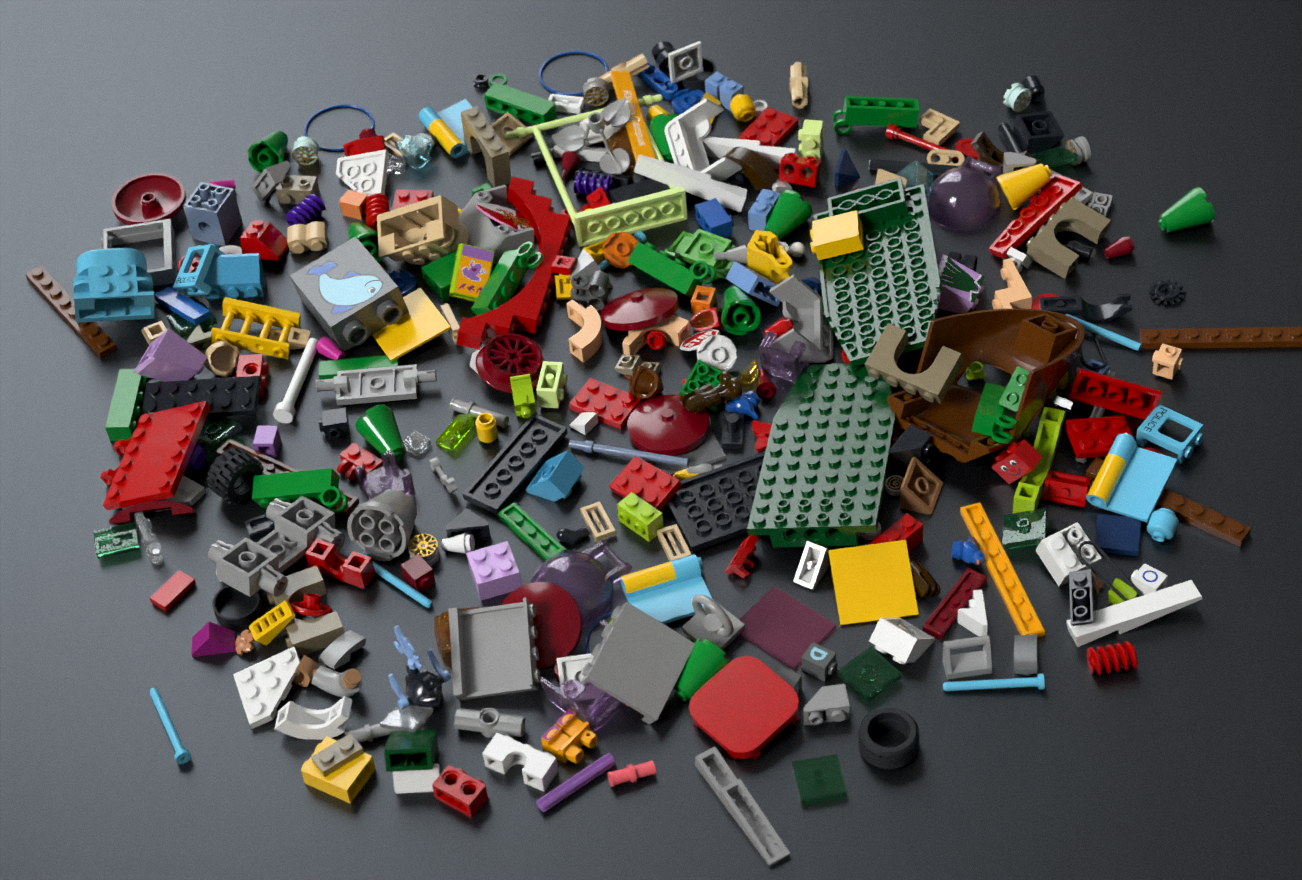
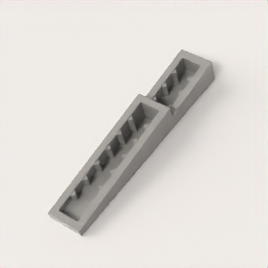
M713 747L695 757L696 768L769 867L789 857L790 852L741 779L737 780L717 748Z

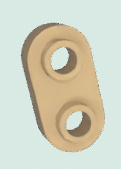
M933 149L927 155V162L929 164L962 167L965 163V158L961 152L956 150ZM937 155L940 156V161L934 162L933 158ZM954 157L959 158L957 164L952 163Z

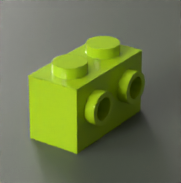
M633 492L617 504L619 521L648 542L657 536V530L664 528L662 513Z

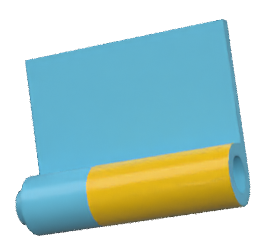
M466 99L438 113L433 108L426 107L418 115L420 122L452 158H458L470 152L464 143L461 112L472 108Z
M1128 433L1119 434L1108 452L1086 499L1096 507L1148 522L1178 459L1139 448L1132 435Z
M695 554L620 576L621 585L628 603L662 624L695 615L696 613L692 606V598L695 595L702 594L712 599L701 575V570L704 569L702 559L700 557L697 558Z

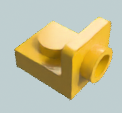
M559 274L555 276L557 300L573 299L570 295V291L573 288L569 278L570 275Z

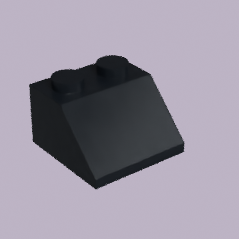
M1052 111L1016 115L1013 134L1023 152L1028 151L1030 155L1043 154L1064 137Z
M909 425L889 449L888 477L898 475L904 478L913 457H916L929 469L933 462L931 458L933 444H931L932 434Z

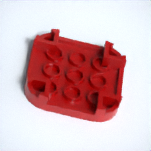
M742 656L729 662L704 684L691 698L689 709L695 726L698 729L701 728L728 752L729 757L734 760L751 757L756 759L761 755L760 750L789 723L795 724L799 719L800 703L796 691L762 661L755 657Z

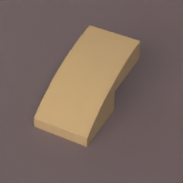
M291 327L286 342L289 343V350L305 348L311 331ZM271 329L269 339L278 341L282 330Z

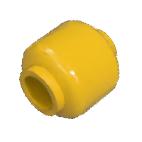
M738 94L730 102L729 107L736 120L746 122L754 117L756 107L749 95Z

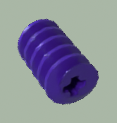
M579 171L574 181V193L578 192L579 194L586 193V195H589L602 187L609 199H611L610 190L615 189V182L611 180V175H608L605 180L604 174H600L598 179L597 173H593L592 177H590V172H586L585 176H583V172Z
M310 194L286 214V221L289 226L312 223V221L317 219V216L320 217L322 215V211L326 210L325 204L317 195Z

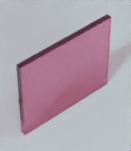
M775 586L739 619L745 624V629L740 635L793 669L801 663V657L812 642L820 644L836 628V624Z

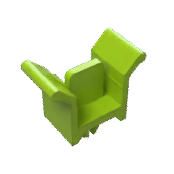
M530 374L510 377L516 417L529 418L533 413L537 414Z

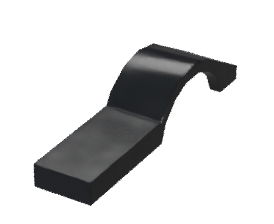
M1130 293L1119 294L1115 300L1104 305L1089 304L1082 299L1081 295L1040 297L1039 299L1040 310L1072 316L1082 315L1084 318L1094 322L1110 321L1132 311V305H1128V301L1131 299Z

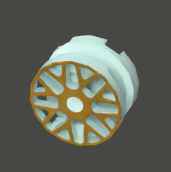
M1014 83L1011 85L1012 88L1010 90L1007 89L1003 97L1005 100L1003 102L1006 106L1012 107L1015 112H1021L1030 103L1032 93L1020 83Z
M310 137L298 138L293 147V159L301 165L314 164L318 157L319 144Z

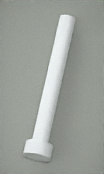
M315 338L308 340L283 402L278 403L273 412L274 418L281 423H290L293 420L296 412L294 404L317 352L316 345L318 340Z

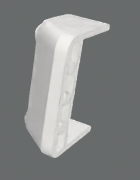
M705 98L667 123L665 135L675 165L710 174L712 180L719 182L742 169L741 165L726 157L710 165L702 139L711 131L710 119L724 111L723 107Z

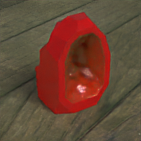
M715 307L699 311L690 320L691 326L699 332L725 328L721 321L722 309Z

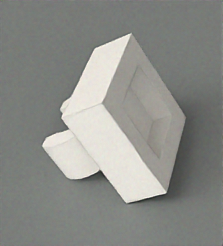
M1012 247L1007 252L1013 263L1017 264L1016 269L1018 272L1022 270V266L1028 268L1032 262L1026 254Z

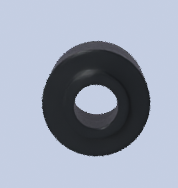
M1035 75L1026 77L1022 85L1031 91V100L1038 102L1043 99L1045 90L1039 78Z

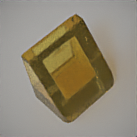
M756 359L739 376L738 380L741 385L749 387L758 376V362Z

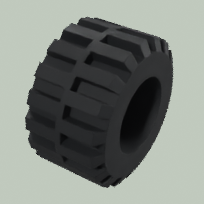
M230 448L227 452L224 451L212 463L211 470L208 472L207 483H209L208 486L213 492L229 504H239L252 496L254 476L264 475V467L259 460L243 448Z

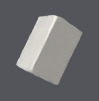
M582 412L569 426L586 435L598 423L597 413Z

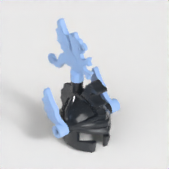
M397 625L394 627V633L399 644L395 641L394 645L401 654L404 653L408 657V664H406L408 675L405 677L406 697L403 695L393 674L389 675V682L396 695L400 698L397 703L402 710L411 705L417 713L430 716L432 709L430 707L421 708L419 705L442 708L444 701L442 684L449 681L451 676L447 670L442 671L431 649L427 651L428 657L439 676L428 672L427 669L421 671L422 665L419 664V657L415 656L414 648L408 639L402 635Z

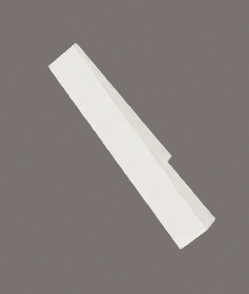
M704 137L702 139L707 156L722 158L734 147H745L757 152L773 169L779 170L782 157L787 153H795V148L760 146V141L717 137ZM788 164L789 169L794 170V166Z
M640 154L638 156L634 169L635 173L675 188L683 186L685 192L706 200L716 198L720 205L723 204L724 207L741 213L747 189L712 180L711 175Z
M1189 580L1097 610L1094 623L1071 626V621L1067 620V627L1074 642L1079 647L1117 630L1119 634L1127 632L1202 599V596L1193 581Z

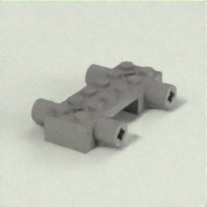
M304 496L292 504L282 502L276 498L269 503L266 510V517L275 522V530L257 543L246 537L235 546L218 540L211 545L208 559L216 563L218 580L250 597L258 590L263 589L274 596H280L288 585V579L281 573L306 555L305 553L316 538L335 544L338 552L344 543V535L335 529V513Z

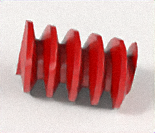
M381 193L372 194L365 201L366 225L378 232L377 215L389 212V200L387 196Z
M1125 641L1122 645L1115 643L1113 647L1110 644H1107L1105 648L1097 646L1096 651L1092 647L1087 649V662L1091 674L1096 669L1098 675H1102V668H1105L1106 672L1110 674L1111 667H1114L1115 671L1119 672L1120 665H1123L1125 671H1128L1130 663L1134 669H1137V652L1133 643L1130 644L1128 641Z

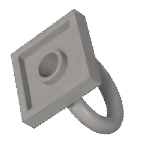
M697 594L692 598V606L696 614L682 627V632L693 641H696L698 637L701 638V642L707 639L724 650L745 629V624L714 599Z

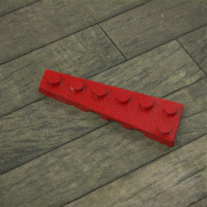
M1053 173L1050 181L1041 188L1040 194L1033 196L1030 200L1031 204L1020 211L1021 216L1013 220L989 247L991 254L1005 259L1008 256L1007 252L1010 247L1016 249L1042 224L1049 220L1051 215L1059 210L1063 202L1067 203L1071 197H1074L1083 188L1081 182Z

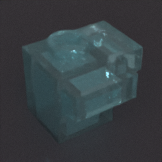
M419 132L414 137L407 133L395 143L396 149L401 152L405 162L416 170H419L431 160L430 150L434 145V141L422 132Z

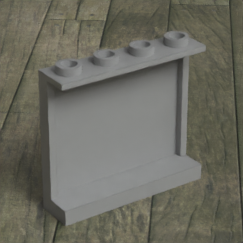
M523 598V602L464 611H460L457 607L449 609L453 694L457 699L467 700L538 690V683L541 678L539 669H536V661L539 660V652L537 647H535L534 639H537V629L535 625L533 626V617H536V610L534 604L527 598Z
M626 602L621 607L617 606L611 615L613 621L611 625H607L601 634L603 640L601 644L598 643L593 649L591 655L594 657L591 663L588 662L583 668L581 674L584 676L580 683L584 684L587 681L643 714L642 720L651 724L658 719L695 643Z

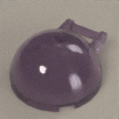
M968 155L960 167L950 169L938 176L927 193L930 218L946 228L966 231L971 230L970 226L981 224V227H984L993 222L1001 211V196L996 186V177L1002 175L1003 166L998 165L996 167L974 160L972 156ZM978 169H981V170L990 172V173H992V174H991V176L989 177V176H987L985 173H983L982 171H980V170H978Z
M601 540L583 552L566 551L547 558L535 570L530 583L547 582L567 591L579 606L583 626H587L597 621L607 612L612 604L613 583L620 580V576L629 574L632 566L628 562H624L610 548V544L606 540ZM604 553L614 563L616 568L608 572L595 558Z

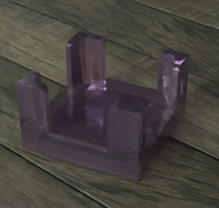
M768 331L758 348L762 368L768 374L795 383L809 365L807 360L799 363L806 349L805 343L795 341L787 353L771 347L777 334Z
M391 450L382 453L383 466L366 474L363 464L354 468L358 485L370 499L388 489L399 490L406 494L415 490L411 473L407 469H404V473L399 469L396 457Z

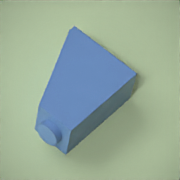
M734 261L726 279L748 294L778 307L780 300L770 293V289L777 284L749 267Z

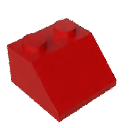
M262 220L252 221L240 237L242 254L259 253L260 258L264 260L279 261L288 248V238L270 222H263Z

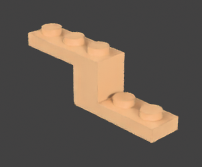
M1012 259L1003 260L1001 276L1003 280L1007 281L1008 288L995 291V299L992 300L993 309H1031L1032 296Z

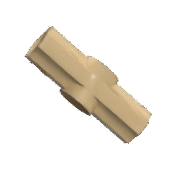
M642 53L627 62L620 63L613 67L611 71L598 78L606 81L609 90L614 87L611 79L612 71H629L632 79L634 75L650 66Z
M795 62L790 69V94H792V105L796 108H803L808 102L806 65H803L801 62Z

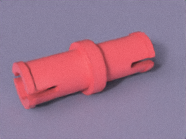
M653 760L634 766L629 764L627 768L608 772L607 775L609 783L613 787L614 785L629 781L634 783L637 782V779L656 775V768Z

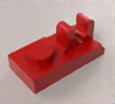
M749 535L742 541L725 573L732 575L735 572L742 578L749 575V572L744 567L750 570L754 566V563L747 556L751 557L756 551L757 547L755 544L759 537Z

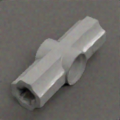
M459 708L455 714L454 726L455 729L482 732L488 738H493L496 733L522 737L525 731L526 720L522 716L499 714L494 708H486L482 711Z

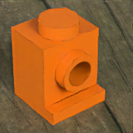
M697 285L691 299V312L696 314L699 311L713 308L717 303L716 288ZM701 294H702V295H709V297H708V298L701 297Z

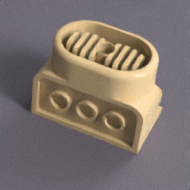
M442 195L377 215L379 258L389 256L395 262L404 260L410 264L427 265L457 250L459 244H468V230L459 221L458 206Z

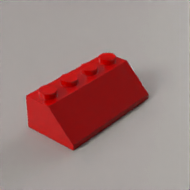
M1077 367L1071 379L1068 398L1145 420L1156 408L1162 392L1154 388Z

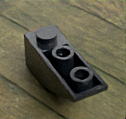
M1092 570L1069 572L1071 626L1094 623L1097 608V586Z

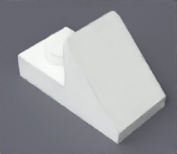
M973 590V599H969V608L958 609L957 622L979 637L987 636L988 624L982 590Z

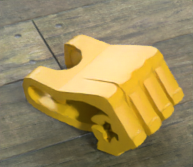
M756 230L747 244V266L779 284V282L790 277L788 271L793 269L792 259L784 251V247L777 243L778 237L771 231Z

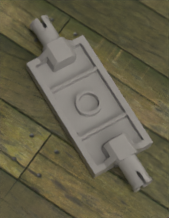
M417 364L337 371V376H334L332 379H316L317 383L315 385L317 392L334 390L336 392L337 406L417 399V385L419 383L437 382L436 369L418 371Z

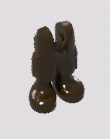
M725 370L720 373L719 385L713 388L712 384H706L683 395L680 398V403L689 412L698 413L705 410V408L721 404L723 401L740 398L742 396V387L736 377L732 378L729 371Z

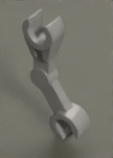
M437 457L430 459L432 471L437 472L442 484L446 485L449 493L458 490L454 484L455 479L453 477L448 478L442 471L439 459Z

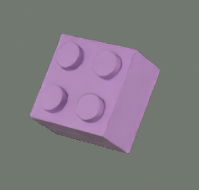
M508 541L466 553L469 570L481 601L512 592L522 586L520 573Z

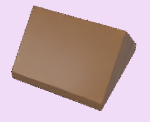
M916 457L911 459L900 487V508L930 515L933 512L943 482Z

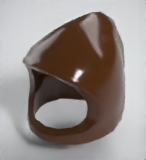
M639 365L634 370L632 376L624 375V378L630 380L629 394L637 398L651 399L664 391L661 377L650 368Z

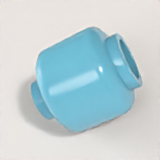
M1161 508L1156 510L1150 517L1147 531L1155 541L1164 542V540H1170L1174 537L1178 527V518L1169 509Z

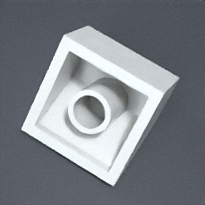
M880 617L869 642L875 645L876 650L885 654L888 652L894 656L893 660L905 665V663H914L934 642L935 638L900 617Z

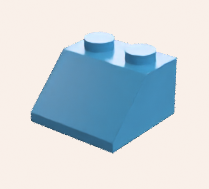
M567 450L545 461L526 488V491L551 501H557L561 498L566 499L572 493V486L581 479V473L585 467Z

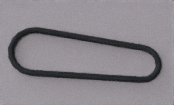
M1092 333L1103 359V365L1095 367L1086 364L1083 360L1082 350H1080L1079 356L1081 363L1085 367L1098 370L1104 368L1107 361L1096 334Z
M1084 541L1079 545L1077 553L1080 560L1124 601H1128L1127 598L1084 560L1081 555L1082 546L1090 544L1096 547L1132 586L1139 597L1142 596L1140 590L1099 545L1091 541Z

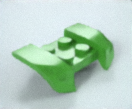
M698 229L695 234L683 231L671 247L665 249L664 252L671 255L670 259L673 261L676 258L691 264L699 260L705 261L708 265L715 268V279H726L734 262L727 259L714 260V253L726 252L735 248V246L732 245V240ZM710 269V272H709L710 278H711V276H712V270H711V269Z

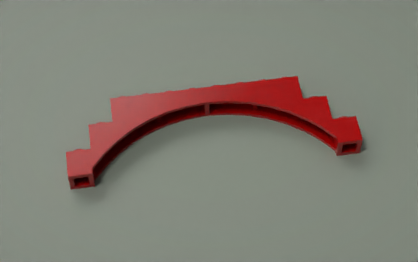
M512 177L508 188L507 202L512 203L534 229L539 252L543 255V260L538 265L528 284L511 300L487 313L471 318L463 317L458 329L457 345L480 350L482 342L486 343L487 337L494 338L501 334H514L515 329L535 334L537 326L541 327L543 320L541 313H545L547 307L545 300L550 299L552 290L550 286L553 287L555 283V275L551 272V265L557 255L563 256L564 250L562 248L567 246L568 237L566 235L570 236L572 225L569 224L570 216L554 213V207H551V198L536 195L534 181Z

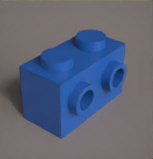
M716 198L695 205L696 220L704 231L724 238L733 235L732 227L734 226V221L731 216L727 215L724 205H720Z

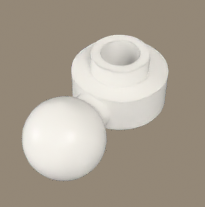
M777 242L784 247V251L788 255L792 254L794 257H801L805 253V246L800 242H795L789 247L785 242Z

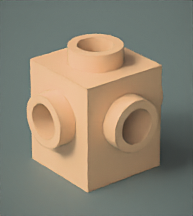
M1162 343L1159 351L1156 350L1152 358V362H1154L1152 374L1172 380L1177 369L1181 370L1184 358H1181L1182 349Z

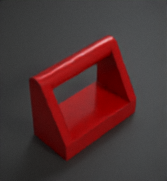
M1049 470L1044 483L1042 499L1085 507L1086 496L1090 490L1092 478Z

